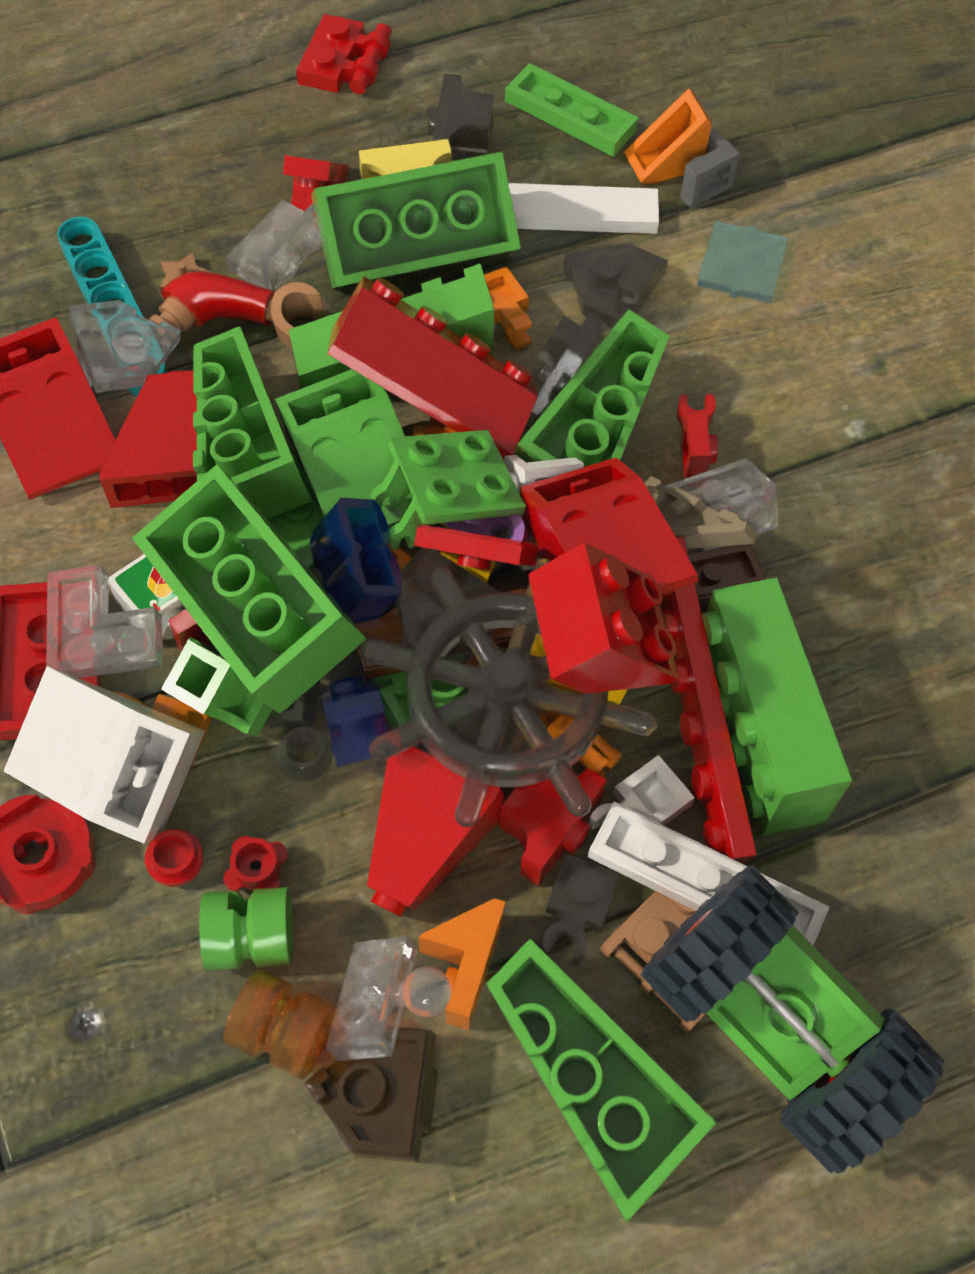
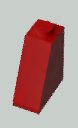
M194 370L148 375L99 471L100 482L110 508L173 502L197 482V473L193 468V451L197 450V433L193 428V412H197V398L193 392Z

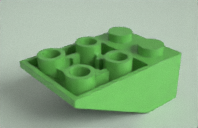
M351 369L274 399L287 439L339 550L388 531L392 526L401 521L413 499L411 492L394 509L391 508L388 501L389 497L384 499L380 510L375 509L370 498L372 490L383 483L395 461L388 447L389 439L391 437L405 436L383 387Z

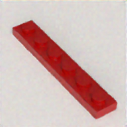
M676 537L688 557L684 537ZM693 583L678 588L669 595L662 596L663 600L660 604L665 628L670 632L676 645V655L673 658L679 679L670 683L674 693L680 694L683 708L680 716V732L686 746L691 745L695 762L691 773L692 787L698 800L703 799L707 821H705L703 827L705 846L745 865L757 854L697 592Z

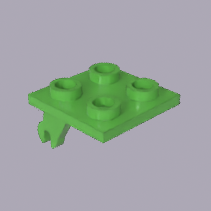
M488 430L391 437L388 447L395 461L383 483L376 486L370 494L372 503L377 510L382 508L384 499L389 497L388 501L391 508L394 509L402 503L403 499L410 492L413 495V499L401 521L392 526L387 533V539L394 550L398 549L403 537H405L409 548L414 547L417 527H421V524L434 526L437 523L522 515L526 508Z

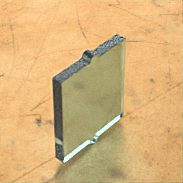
M715 221L697 286L729 293L732 298H736L739 295L771 303L788 238L757 231L754 226L744 228Z

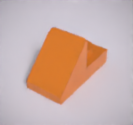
M494 898L419 936V949L421 953L460 965L459 969L448 967L438 998V1002L447 1004L446 1024L468 1031L470 1029L504 921L505 901Z

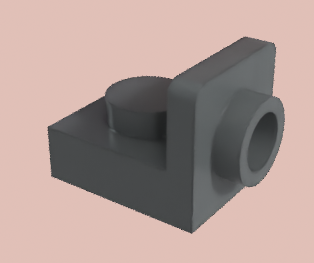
M712 128L710 131L706 154L695 157L685 167L680 198L690 208L733 187L740 153L715 128Z

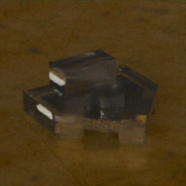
M621 243L566 254L564 259V267L569 280L571 279L576 290L577 302L582 315L612 329L628 309L638 314L665 274L668 260L630 243Z
M590 313L581 326L563 316L538 356L539 359L545 362V365L534 380L542 387L537 394L538 398L532 412L539 417L572 379L604 329L602 326L604 323Z

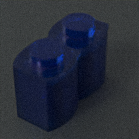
M341 497L312 531L310 538L311 555L318 571L324 577L323 587L353 623L378 619L401 596L403 586L398 562L387 547L389 543L388 523L382 509L374 499Z

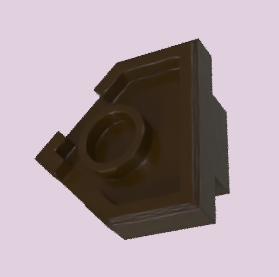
M372 1025L353 1041L354 1045L328 1068L322 1067L304 1082V1085L315 1101L321 1105L337 1128L338 1134L352 1154L362 1158L419 1163L423 1134L430 1135L438 1071L432 1066L436 1034L431 1029Z

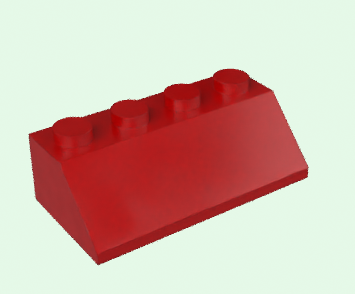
M363 276L332 328L327 354L456 432L488 430L502 459L504 460L505 456L513 455L538 398L535 384L531 381L533 374L511 359H508L504 364L489 355L491 348L476 336L466 332L461 337L446 328L448 321L433 309L422 305L417 310L401 300L404 296L403 292L390 282L377 278L374 283Z

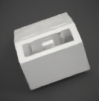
M47 666L4 772L87 820L145 844L153 840L161 832H164L205 730Z

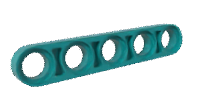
M88 217L70 218L60 225L57 232L63 255L126 388L132 395L137 397L145 381L134 379L133 374L143 367H153L158 370L157 374L168 373L164 358L98 225ZM79 235H89L92 237L89 243L85 245L73 246L69 244L74 237ZM100 266L108 269L105 275L99 278L84 276L93 267ZM119 299L124 301V305L116 311L108 312L100 309L102 304L108 300ZM132 332L141 335V338L133 345L123 346L116 343L117 339L125 333Z

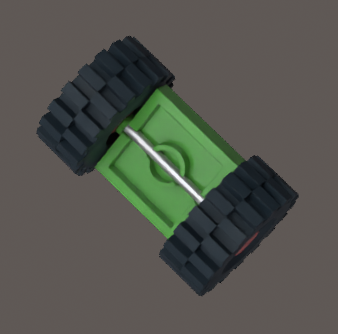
M753 865L747 866L741 873L738 872L727 884L721 886L709 900L707 899L691 917H688L680 925V928L663 943L664 946L651 957V961L643 968L641 976L686 1023L692 1022L702 1013H706L788 1098L787 1102L789 1104L781 1112V1123L828 1172L843 1173L848 1166L853 1169L860 1165L866 1154L869 1153L873 1156L883 1148V1142L891 1136L894 1139L904 1129L901 1125L909 1117L917 1115L923 1107L920 1104L924 1098L930 1097L937 1086L933 1082L942 1077L944 1069L941 1066L945 1062L895 1009H884L880 1014L793 926L796 921L795 917L799 914L794 906Z

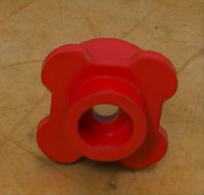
M249 836L239 837L233 842L230 857L231 868L223 876L224 883L229 890L240 891L243 888L255 890L279 888L281 886L278 874L281 864L286 862L288 858L287 849L281 842L274 841L269 843L264 839L251 838ZM252 863H261V868L258 871L251 870Z

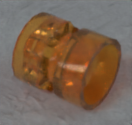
M259 969L248 979L233 1005L224 1030L223 1042L253 1058H257L266 1052L269 1054L272 1067L300 1080H304L313 1070L328 1041L335 1023L338 1006L336 1003L307 990L295 996L293 995L290 982Z

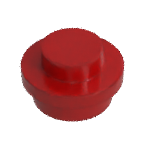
M171 829L161 832L149 843L145 852V866L148 873L157 883L168 887L182 886L192 881L199 874L204 862V852L199 840L192 833L182 829Z

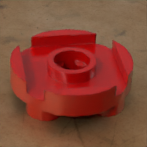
M38 794L19 796L0 806V904L13 908L20 914H32L38 910H45L59 905L78 891L96 868L94 837L84 817L51 798L41 799ZM34 840L39 846L49 844V848L44 853V858L36 864L32 862L20 863V860L27 855L24 847L27 843Z

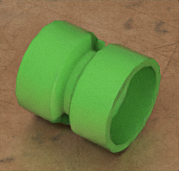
M289 887L255 889L250 898L244 899L238 890L204 892L201 898L199 914L200 949L204 969L206 971L240 969L245 959H252L257 968L291 966L293 960V913Z

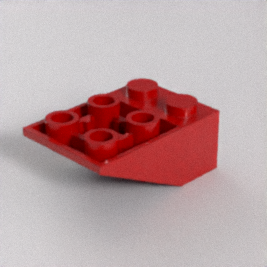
M57 317L0 338V439L29 500L99 472L115 442L109 425Z
M612 458L519 487L520 496L526 506L523 520L529 531L528 543H534L535 547H538L537 555L545 563L586 542L609 555L616 556L620 561L651 575L657 582L662 596L669 595L678 588L698 582L697 572L643 480L618 458Z

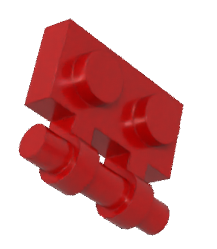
M324 14L296 69L297 83L338 93L343 82L350 83V89L354 93L364 94L367 87L372 85L377 78L379 61L383 60L388 54L391 46L389 40L392 35L391 28L387 24L380 23L374 31L365 35L364 22Z

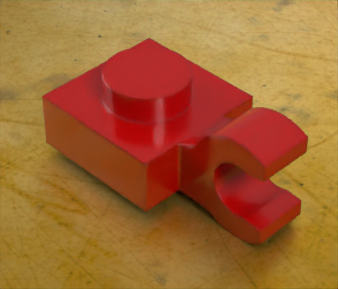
M681 394L676 417L682 430L680 448L684 484H704L709 464H716L718 457L717 435L709 434L708 429L713 420L716 400L712 394H706L703 410H693L687 403V394Z

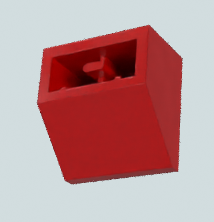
M586 542L579 544L528 574L551 680L586 694L665 685L679 679L673 658L676 655V645L670 632L665 628L660 604L663 600L662 593L651 575L620 561L616 556L609 555Z

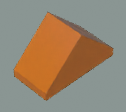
M688 88L624 151L640 182L647 186L684 176L686 164L690 163L695 157L706 154L712 121L695 93Z

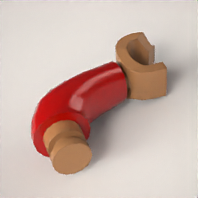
M197 271L187 272L172 279L162 289L161 294L165 301L159 307L161 315H152L148 322L160 336L172 344H176L181 339L178 333L180 330L187 332L192 325L203 327L207 321L219 317L238 319L266 326L273 322L278 338L285 346L292 350L289 329L295 327L289 323L298 317H307L315 321L330 316V310L320 293L313 286L304 282L288 283L277 291H273L223 274Z

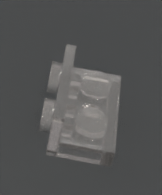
M281 200L226 256L228 270L253 284L276 291L285 280H290L296 274L299 265L313 251H317L322 247L313 203L303 211Z
M747 458L666 485V487L674 486L701 498L705 505L713 510L720 512L722 509H726L737 514L741 521L748 522L751 527L755 528L758 532L757 535L775 529L778 525L776 484ZM725 546L688 548L687 553L692 554Z

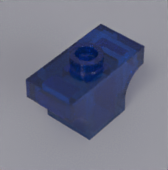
M362 676L344 678L329 683L330 689L318 692L337 767L389 753L391 743L385 720L383 701L379 688L371 679L363 681Z

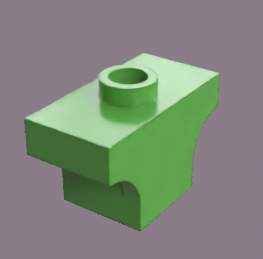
M192 637L188 639L162 687V690L202 714L221 720L254 737H258L272 711V708L249 692L219 651Z

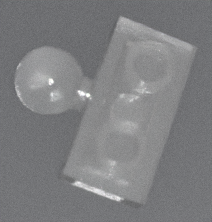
M407 936L354 943L326 1049L337 1061L392 1056L403 1007H407L410 1012L419 1017L426 1018L440 1014L449 1004L451 985L442 971L429 966L420 967L412 971L417 949Z

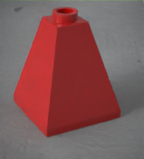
M394 738L388 753L367 887L375 891L370 902L402 917L406 907L416 911L500 821V809L506 801L502 789Z

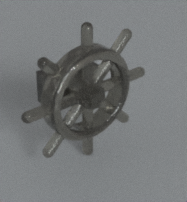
M547 558L538 560L534 565L533 571L551 560ZM444 567L436 568L430 575V581L447 611L430 624L422 634L415 649L377 639H369L362 646L361 652L367 661L408 672L407 695L412 720L372 740L369 745L370 755L375 760L384 761L422 742L432 756L443 766L466 778L455 810L456 822L463 827H471L477 823L489 785L520 787L536 784L550 779L572 815H586L590 811L591 800L571 769V766L588 751L596 739L601 725L641 736H649L657 728L655 717L647 712L607 702L608 692L591 694L582 692L583 695L555 688L556 683L548 681L551 677L546 655L543 657L530 655L536 634L541 635L530 581L525 594L512 592L491 593L467 599L452 573ZM506 627L514 628L508 649L496 646L487 630ZM465 639L478 662L476 666L444 657L456 644ZM433 679L468 688V692L436 708L431 692ZM549 711L575 717V720L561 735L553 739L538 714L547 716ZM456 726L455 732L450 728Z

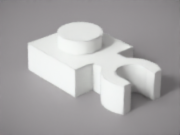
M659 755L616 785L613 793L620 802L619 804L664 826L691 807L695 799ZM613 803L603 804L593 811L589 821L592 829L599 827L604 822Z

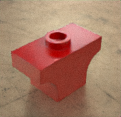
M535 764L532 765L500 809L499 827L517 839L524 850L521 859V876L539 887L565 850L572 855L576 853L592 828L587 823V820L603 799L607 779L590 768H587L583 773L575 777L559 778L547 773Z

